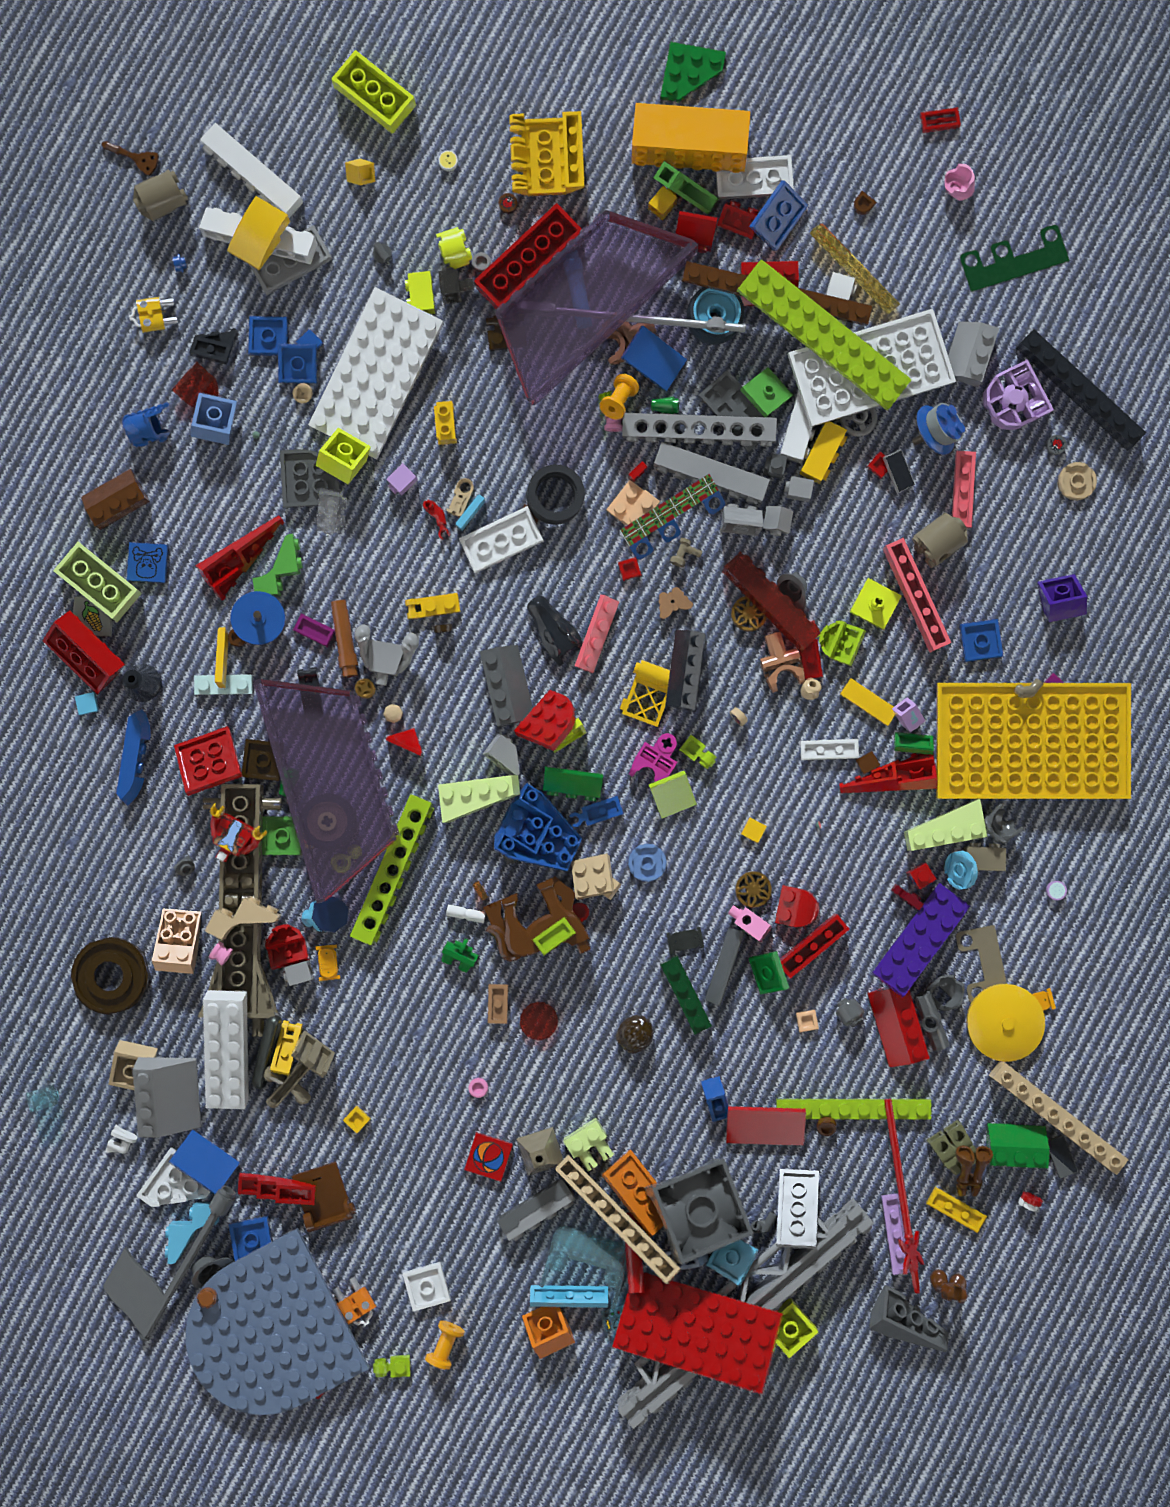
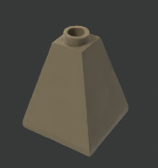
M553 1127L516 1138L528 1176L557 1167L564 1160Z

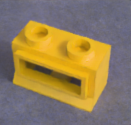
M453 401L436 402V406H434L438 445L457 443Z

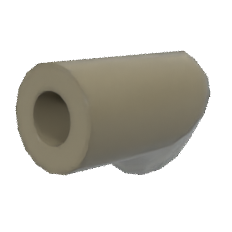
M1036 678L1030 686L1023 687L1022 685H1017L1014 692L1020 698H1031L1044 683Z

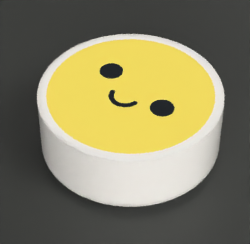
M449 150L442 152L439 156L440 167L445 171L454 170L458 165L456 154Z

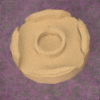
M1074 462L1061 470L1057 483L1063 496L1070 500L1079 501L1092 494L1096 488L1097 478L1094 470L1087 464Z

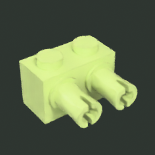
M594 1118L566 1136L563 1141L573 1158L579 1157L587 1171L592 1170V1167L595 1168L598 1165L588 1151L592 1146L596 1147L603 1161L607 1160L608 1156L612 1157L614 1155L605 1141L607 1134L597 1118Z

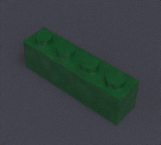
M675 955L661 962L660 965L693 1033L697 1034L712 1027L679 957Z

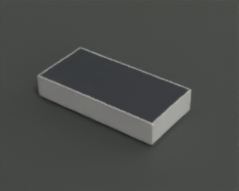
M902 450L883 457L896 493L915 485Z

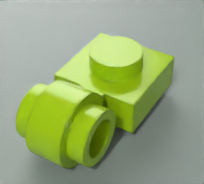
M692 735L689 736L679 749L692 761L699 757L700 761L698 763L707 770L709 767L712 768L717 758L710 751L703 753L702 751L706 746Z
M410 1355L390 1356V1363L385 1358L375 1359L373 1373H375L376 1377H385L387 1372L391 1371V1378L410 1377Z

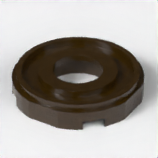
M108 937L90 942L78 953L72 965L71 979L78 1000L85 1007L99 1014L110 1015L133 1008L142 1000L150 984L151 974L145 954L137 945L135 946L133 943L120 937ZM109 961L120 966L123 972L122 983L118 988L111 991L101 989L95 981L97 967Z

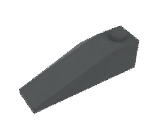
M885 1285L871 1310L869 1328L887 1337L943 1352L948 1351L949 1333L931 1318L927 1319L920 1313L921 1309L916 1305L913 1307L906 1300L907 1297L904 1294Z

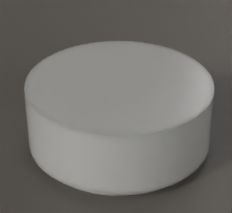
M480 252L474 255L472 259L474 270L482 273L491 265V259L486 253Z

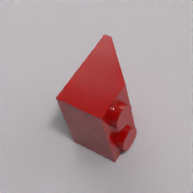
M679 211L676 234L693 240L691 248L696 249L697 252H711L717 218ZM674 243V245H676L679 249H688L687 247Z

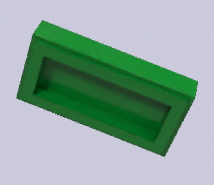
M895 732L894 751L933 755V736Z

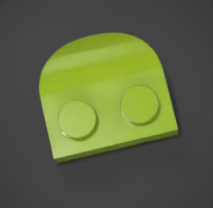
M835 621V623L829 626L826 625L820 633L819 643L822 651L830 659L852 666L866 631L847 624L845 621Z

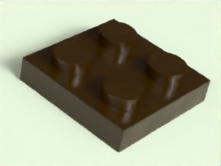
M245 739L242 764L243 777L280 781L285 743Z

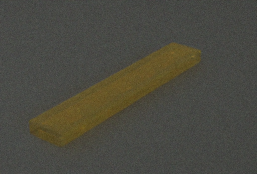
M823 223L811 230L810 234L851 277L855 278V281L888 315L897 309L900 303Z

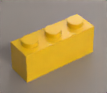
M830 421L824 423L799 474L814 480L818 484L821 483L822 479L826 481L831 471L828 469L830 463L834 464L839 456V453L836 452L838 447H843L848 438L845 436L847 430Z

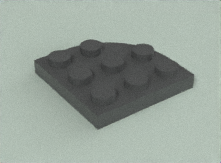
M306 449L280 450L283 508L341 505L339 479L315 466L318 457L317 452Z

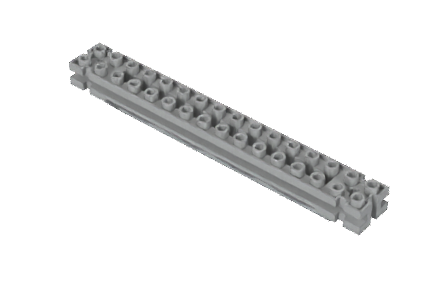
M854 1198L825 1222L818 1217L817 1223L820 1227L817 1228L816 1249L800 1248L790 1256L791 1248L785 1247L779 1264L760 1267L782 1248L777 1247L776 1243H774L753 1261L741 1285L737 1300L773 1311L778 1310L782 1306V1301L787 1297H793L797 1293L796 1289L802 1284L803 1286L807 1285L812 1280V1276L816 1272H822L831 1259L836 1260L842 1254L841 1251L845 1247L854 1245L857 1241L856 1236L860 1233L863 1235L868 1233L872 1228L871 1225L874 1224ZM753 1274L768 1275L746 1294L750 1276ZM730 1281L716 1294L726 1296L738 1285ZM641 1357L634 1364L643 1378L617 1399L618 1411L627 1418L629 1425L633 1429L637 1425L640 1427L647 1421L646 1416L648 1414H656L662 1408V1404L665 1401L674 1399L678 1394L677 1391L682 1387H688L693 1381L692 1378L697 1374L667 1364L659 1368L660 1362L658 1361L654 1362L652 1372H650L644 1365L651 1359Z

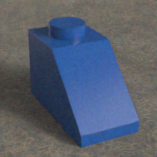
M720 1076L701 1081L712 1122L726 1119L728 1103Z

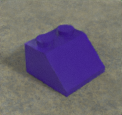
M1075 574L1037 582L1042 608L1049 622L1087 615V595Z

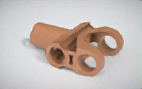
M615 321L598 331L596 334L598 340L611 338L620 344L619 350L608 359L610 365L624 362L621 356L625 352V347L627 349L641 326H645L654 334L657 333L654 324L637 323L631 326L629 322Z
M781 632L764 636L770 656L761 658L760 664L772 693L778 691L776 682L777 676L781 671L791 672L797 678L799 685L803 684L805 676L798 649L786 651ZM800 662V664H798L797 666L791 665ZM776 669L770 676L769 673L765 674V672Z

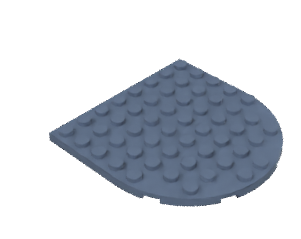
M298 1228L220 1269L201 1288V1290L206 1287L213 1288L217 1292V1302L211 1308H202L198 1304L196 1296L189 1311L186 1324V1348L195 1375L214 1398L240 1412L271 1415L289 1411L369 1369L364 1355Z

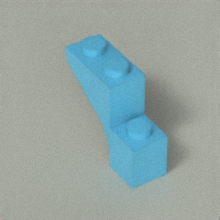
M211 1202L194 1203L189 1211V1218L192 1221H172L166 1227L165 1237L168 1238V1246L165 1248V1258H168V1264H174L181 1257L195 1231L204 1226L211 1214L209 1208ZM219 1217L217 1218L214 1225H216L219 1222Z

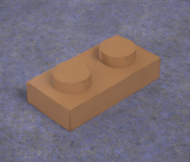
M489 984L488 1023L507 1024L508 984Z

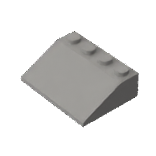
M138 1057L133 1067L138 1137L158 1138L200 1128L201 1116L197 1059Z

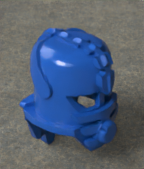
M168 402L142 411L140 410L136 413L127 414L123 417V428L133 446L143 447L149 444L148 441L154 442L159 440V442L167 440L170 431L162 429L157 414L169 406Z

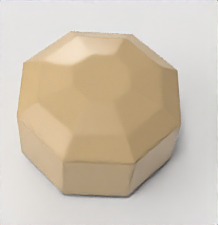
M391 704L385 708L384 716L388 722L396 723L402 719L403 712L400 706Z

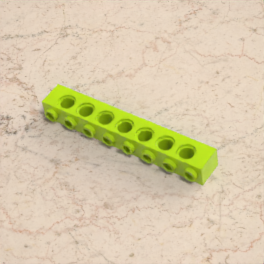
M410 794L390 840V843L393 840L394 843L385 852L350 937L369 945L379 941L382 933L379 929L388 920L389 906L393 907L397 898L394 894L397 889H401L404 882L402 875L404 871L408 872L412 863L409 860L411 854H415L419 847V843H417L419 835L423 836L427 828L424 825L427 818H431L433 814L432 802ZM415 811L421 814V820L417 823L411 819V815ZM407 829L413 831L414 836L411 840L404 838V832ZM399 847H403L406 850V855L403 858H399L396 855V850ZM391 865L398 867V873L395 876L389 873ZM384 882L389 883L391 886L389 893H384L381 890V885ZM376 900H380L383 903L381 911L374 909L373 905ZM368 918H372L376 922L373 929L366 926Z

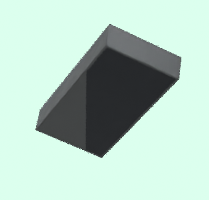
M1064 1135L1049 1139V1154L1058 1177L1061 1179L1078 1172Z

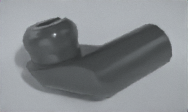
M770 1211L765 1220L752 1222V1231L758 1234L769 1232L778 1216Z

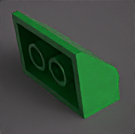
M545 767L543 791H547L546 795L558 796V793H564L566 798L577 799V795L585 796L584 800L596 801V798L601 796L603 774Z
M987 1123L986 1147L990 1148L993 1152L992 1161L989 1163L990 1166L1049 1168V1144L1046 1126Z

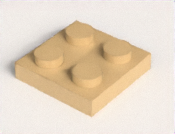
M603 854L571 862L576 899L580 900L614 892L610 855Z

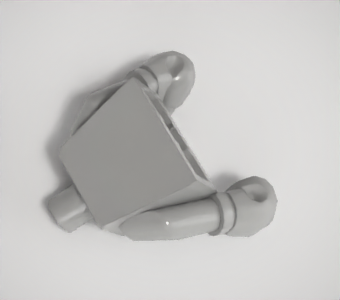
M366 624L358 626L354 634L365 667L369 668L370 672L377 673L375 682L377 685L386 686L388 675L397 676L411 664L412 656L419 646V637L414 633H408L402 645L370 640V627Z

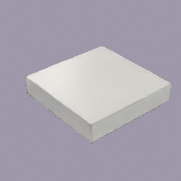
M441 1262L403 1272L413 1312L451 1301Z

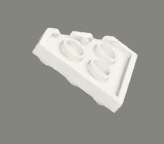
M173 1147L169 1149L136 1195L151 1207L207 1198L210 1194L209 1190L169 1163V1160L177 1151Z

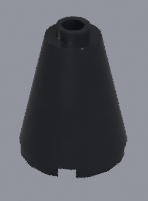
M138 664L125 672L123 675V686L126 694L131 699L138 702H147L159 694L162 688V679L154 667L147 664Z

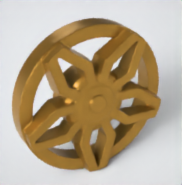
M744 596L734 603L731 610V618L739 629L752 632L764 625L767 618V609L760 599L754 596ZM747 600L746 606L740 604V602ZM750 600L753 601V606H749ZM756 602H757L761 607L755 608ZM735 610L738 614H741L737 620L735 618ZM763 616V620L759 624L757 617ZM747 622H749V625H750L752 628L744 627V626H742V625H744V624H746Z
M751 871L743 874L738 879L735 892L738 900L745 906L760 907L769 900L772 887L769 879L764 874ZM752 874L759 875L761 878L755 882ZM747 876L751 878L752 882L748 883ZM744 878L747 886L739 887L740 882ZM765 880L762 885L758 884L759 881ZM766 883L768 885V893L764 889H761L766 885ZM746 888L745 893L739 892V890ZM763 892L766 897L760 896V893ZM748 894L747 903L740 897V895L745 896ZM750 897H754L752 904H750ZM757 897L763 899L762 902L755 904Z

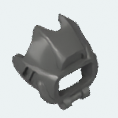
M1000 803L992 810L989 816L985 817L984 822L987 828L986 832L994 838L993 840L1006 844L1009 839L1018 835L1024 828L1020 827L1016 830L1013 819L1009 821L1002 819L1005 810L1000 809L1003 806Z
M943 975L926 987L925 991H930L932 995L934 989L939 986L950 997L945 1005H942L933 997L937 1010H954L963 1003L964 984L958 982L955 975Z

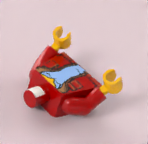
M214 803L210 809L212 814L210 823L211 837L214 839L213 843L221 847L216 858L226 862L231 853L240 856L255 850L268 832L260 833L259 828L261 826L255 829L228 813L222 814L225 807L222 805L220 810H218L216 803Z

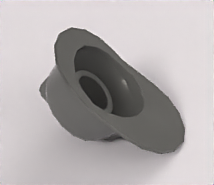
M798 572L782 574L777 580L780 607L788 615L798 616L806 608V580Z
M212 1256L201 1257L191 1265L193 1273L191 1282L193 1286L202 1288L215 1273L234 1262V1260L231 1258L215 1259Z

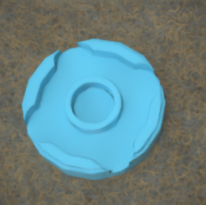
M957 851L948 855L944 866L945 874L947 873L948 882L959 890L973 886L978 874L974 858L965 851Z

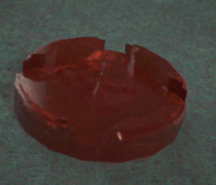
M536 1001L523 1009L520 1015V1026L527 1037L534 1040H544L554 1034L558 1026V1016L551 1005Z

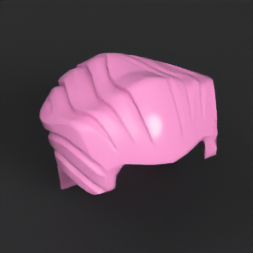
M959 164L956 169L949 170L945 175L946 192L959 201L968 199L975 191V176L967 164Z

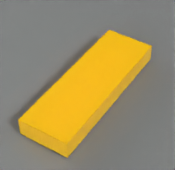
M219 627L217 634L215 683L219 688H226L228 631L225 627Z
M852 678L849 679L840 693L841 696L886 726L890 724L895 716L892 705Z
M934 1187L926 1202L930 1207L976 1233L979 1232L987 1217L985 1214L937 1187Z

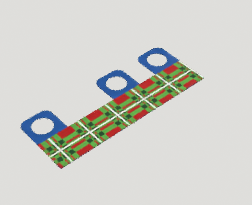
M707 474L620 529V532L635 557L641 560L653 552V547L646 537L647 535L658 530L663 540L670 542L681 534V530L674 518L701 501L709 514H715L726 503L710 474ZM714 497L720 500V506L717 509L709 507V501ZM670 525L674 526L676 529L675 535L672 537L665 536V528ZM640 543H645L648 546V551L643 555L638 554L636 551Z

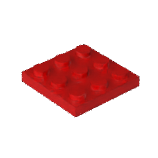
M229 726L174 745L187 796L243 777Z

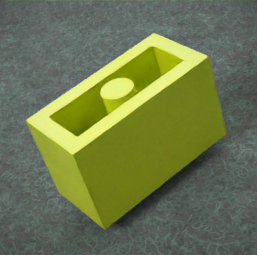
M431 272L407 273L408 280H405L406 292H410V298L407 299V303L428 314H435Z

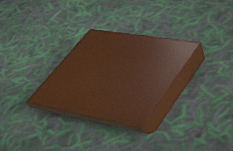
M873 751L856 759L863 775L880 766Z

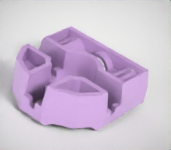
M1028 359L997 374L983 392V406L989 410L992 423L1004 430L1019 429L1054 410ZM1004 376L1009 386L1004 388L999 378ZM1027 384L1031 395L1034 397L1030 400L1027 391L1023 387ZM999 402V404H1002L1003 407L1001 408L1003 410L995 413L992 405ZM1011 403L1012 405H1016V408L1011 409L1008 407V405ZM1020 411H1023L1027 419L1024 422H1021L1017 414Z

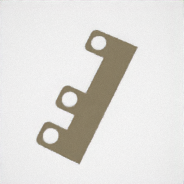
M995 925L958 932L956 940L960 951L978 949L985 980L967 986L969 1001L972 1002L974 999L971 995V990L976 986L984 990L996 984H1007ZM965 934L970 935L973 939L969 947H964L960 942L961 937Z

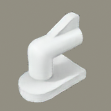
M115 1125L111 1135L123 1141L119 1143L110 1139L105 1152L125 1154L128 1152L130 1144L135 1143L138 1137Z

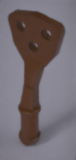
M104 141L101 144L104 150H109L117 155L132 159L137 167L147 176H151L157 167L159 155L156 152L146 151L136 154L123 149L121 146L111 144L109 141Z

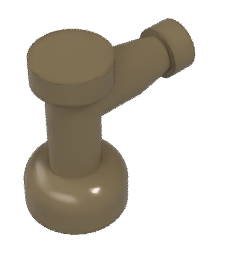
M681 538L676 556L671 557L670 563L683 568L685 565V560L683 559L685 552L700 558L702 551L690 546V540Z

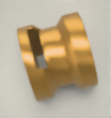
M365 678L357 681L355 685L357 695L367 699L375 694L376 688L372 681Z

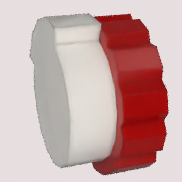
M1025 1191L1022 1193L1018 1203L1036 1212L1038 1207L1042 1206L1043 1200Z

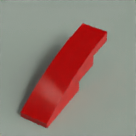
M239 1173L238 1194L257 1195L256 1199H273L275 1203L315 1204L316 1185L281 1177Z

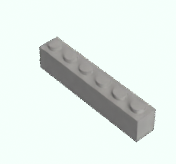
M661 442L653 466L660 473L667 474L669 472L675 474V478L680 480L687 478L692 480V483L710 474L720 493L724 491L732 498L739 499L741 497L747 499L746 502L752 505L762 503L770 479Z

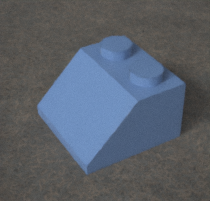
M199 393L191 424V437L229 445L237 401Z

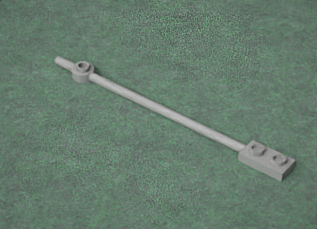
M528 299L524 300V302L518 301L517 305L520 314L557 318L559 315L702 328L716 333H723L725 331L745 332L746 330L745 324L726 323L722 317L717 316L712 317L708 321L558 308L549 301L535 303V301Z

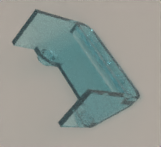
M567 1226L558 1227L553 1234L539 1287H544L549 1269L560 1271L565 1268L568 1258L606 1269L604 1282L607 1286L614 1288L611 1308L615 1309L626 1269L625 1244Z

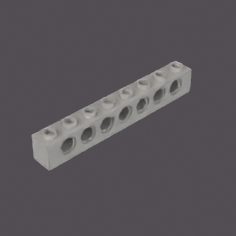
M625 413L623 416L622 437L627 438L628 442H638V439H646L645 442L656 443L657 439L665 440V443H676V440H684L685 444H695V441H703V444L713 445L714 441L722 442V445H733V442H741L742 446H752L753 443H760V446L770 447L772 443L776 444L777 418ZM642 423L646 424V432L639 433L637 427ZM660 424H664L667 427L666 431L662 434L656 432V428ZM678 425H684L686 427V430L683 434H677L675 432V428ZM696 426H703L705 428L704 433L701 435L695 434L694 429ZM717 426L723 427V434L715 435L713 433L714 428ZM741 427L743 429L742 435H733V429ZM756 427L761 428L763 431L759 437H755L751 433Z

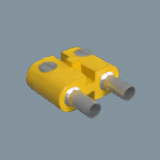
M159 297L136 300L137 306L133 308L132 314L129 315L130 321H134L137 327H141L142 333L164 330L165 325L178 323L177 317L164 319L161 308L174 305L173 299L159 300ZM136 309H138L140 324L137 323L136 319L132 318L135 315Z

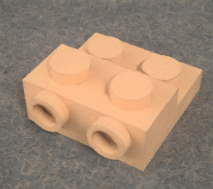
M629 480L607 508V512L627 526L657 507L660 501L648 491L643 490Z

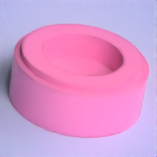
M475 1078L469 1084V1092L473 1097L481 1098L488 1091V1084L483 1078Z

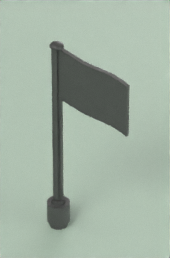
M222 1186L221 1189L217 1190L209 1204L211 1214L165 1294L154 1278L133 1258L127 1246L124 1248L103 1288L111 1300L134 1323L140 1332L139 1338L142 1341L150 1340L149 1336L217 1218L225 1216L229 1211L236 1194L232 1188Z

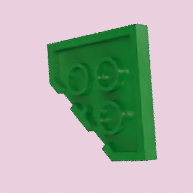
M670 42L660 99L680 102L685 96L704 86L707 81L720 75L723 71L726 52Z

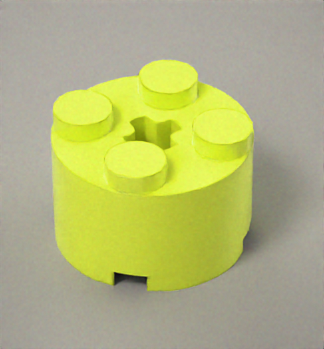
M456 227L436 234V238H441L438 245L444 263H449L450 266L447 267V271L470 264L469 261L472 260L470 249L465 248L464 242L466 237L463 229L459 230Z

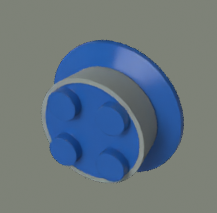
M939 403L935 407L925 405L917 412V425L921 435L915 437L912 441L916 446L925 441L933 451L946 455L953 450L954 442L962 439L965 426L953 405Z

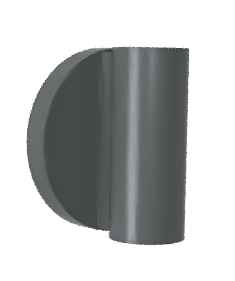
M376 242L373 245V257L378 263H386L391 259L392 251L388 245L380 244V242Z
M188 855L173 866L178 875L187 876L194 871L195 864L191 856Z

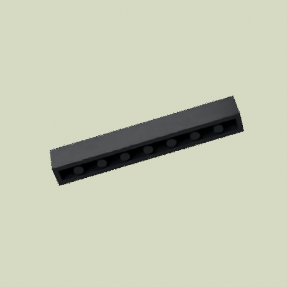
M1035 329L1016 347L1022 355L1127 451L1134 447L1147 433Z

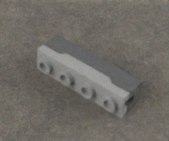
M561 1177L499 1216L497 1223L509 1241L512 1239L516 1241L524 1236V1232L529 1228L534 1230L541 1225L540 1222L545 1218L550 1220L558 1214L556 1211L561 1208L565 1210L574 1204L575 1195L566 1180Z

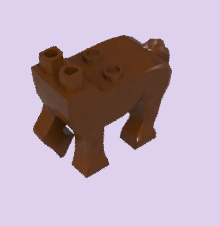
M556 876L536 884L550 913L539 917L527 928L521 924L516 914V906L519 900L518 893L483 907L491 924L487 927L486 932L495 938L498 952L506 961H516L521 957L539 952L540 950L533 939L564 917L576 932L565 940L564 943H568L571 946L576 945L580 954L591 950L587 941L590 938L582 921L572 909L575 892L563 884ZM557 895L561 896V898H562V901H561V902H560V900H559V898H558ZM502 905H503V908H504V915H505L504 919H502V916H501V907H502Z

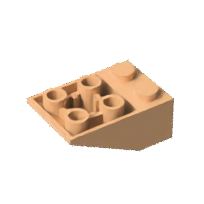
M163 909L152 957L155 971L194 974L198 953L201 912Z

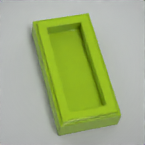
M564 917L534 938L533 941L541 953L546 955L576 932Z

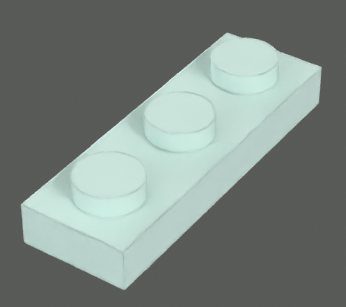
M194 675V695L253 694V675H226V688H219L216 685L215 675Z

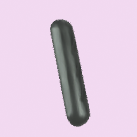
M278 1015L268 1018L265 1022L252 1076V1084L257 1089H263L268 1082L264 1074L266 1068L272 1064L282 1026V1018Z

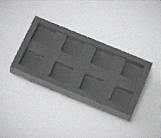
M728 370L698 396L715 416L764 417L740 390L742 386ZM735 427L732 433L735 436H740L743 433V429ZM756 427L751 433L753 436L759 437L763 431L761 428ZM753 443L752 446H743V448L749 453L759 443Z

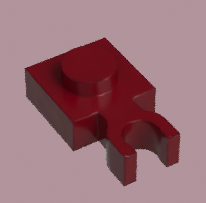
M897 884L892 887L891 891L914 909L920 910L924 905L920 902L922 898L914 892L910 894Z

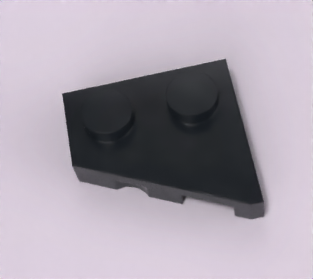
M232 328L230 331L222 333L216 331L210 334L195 335L189 351L190 356L227 365L237 335V329Z

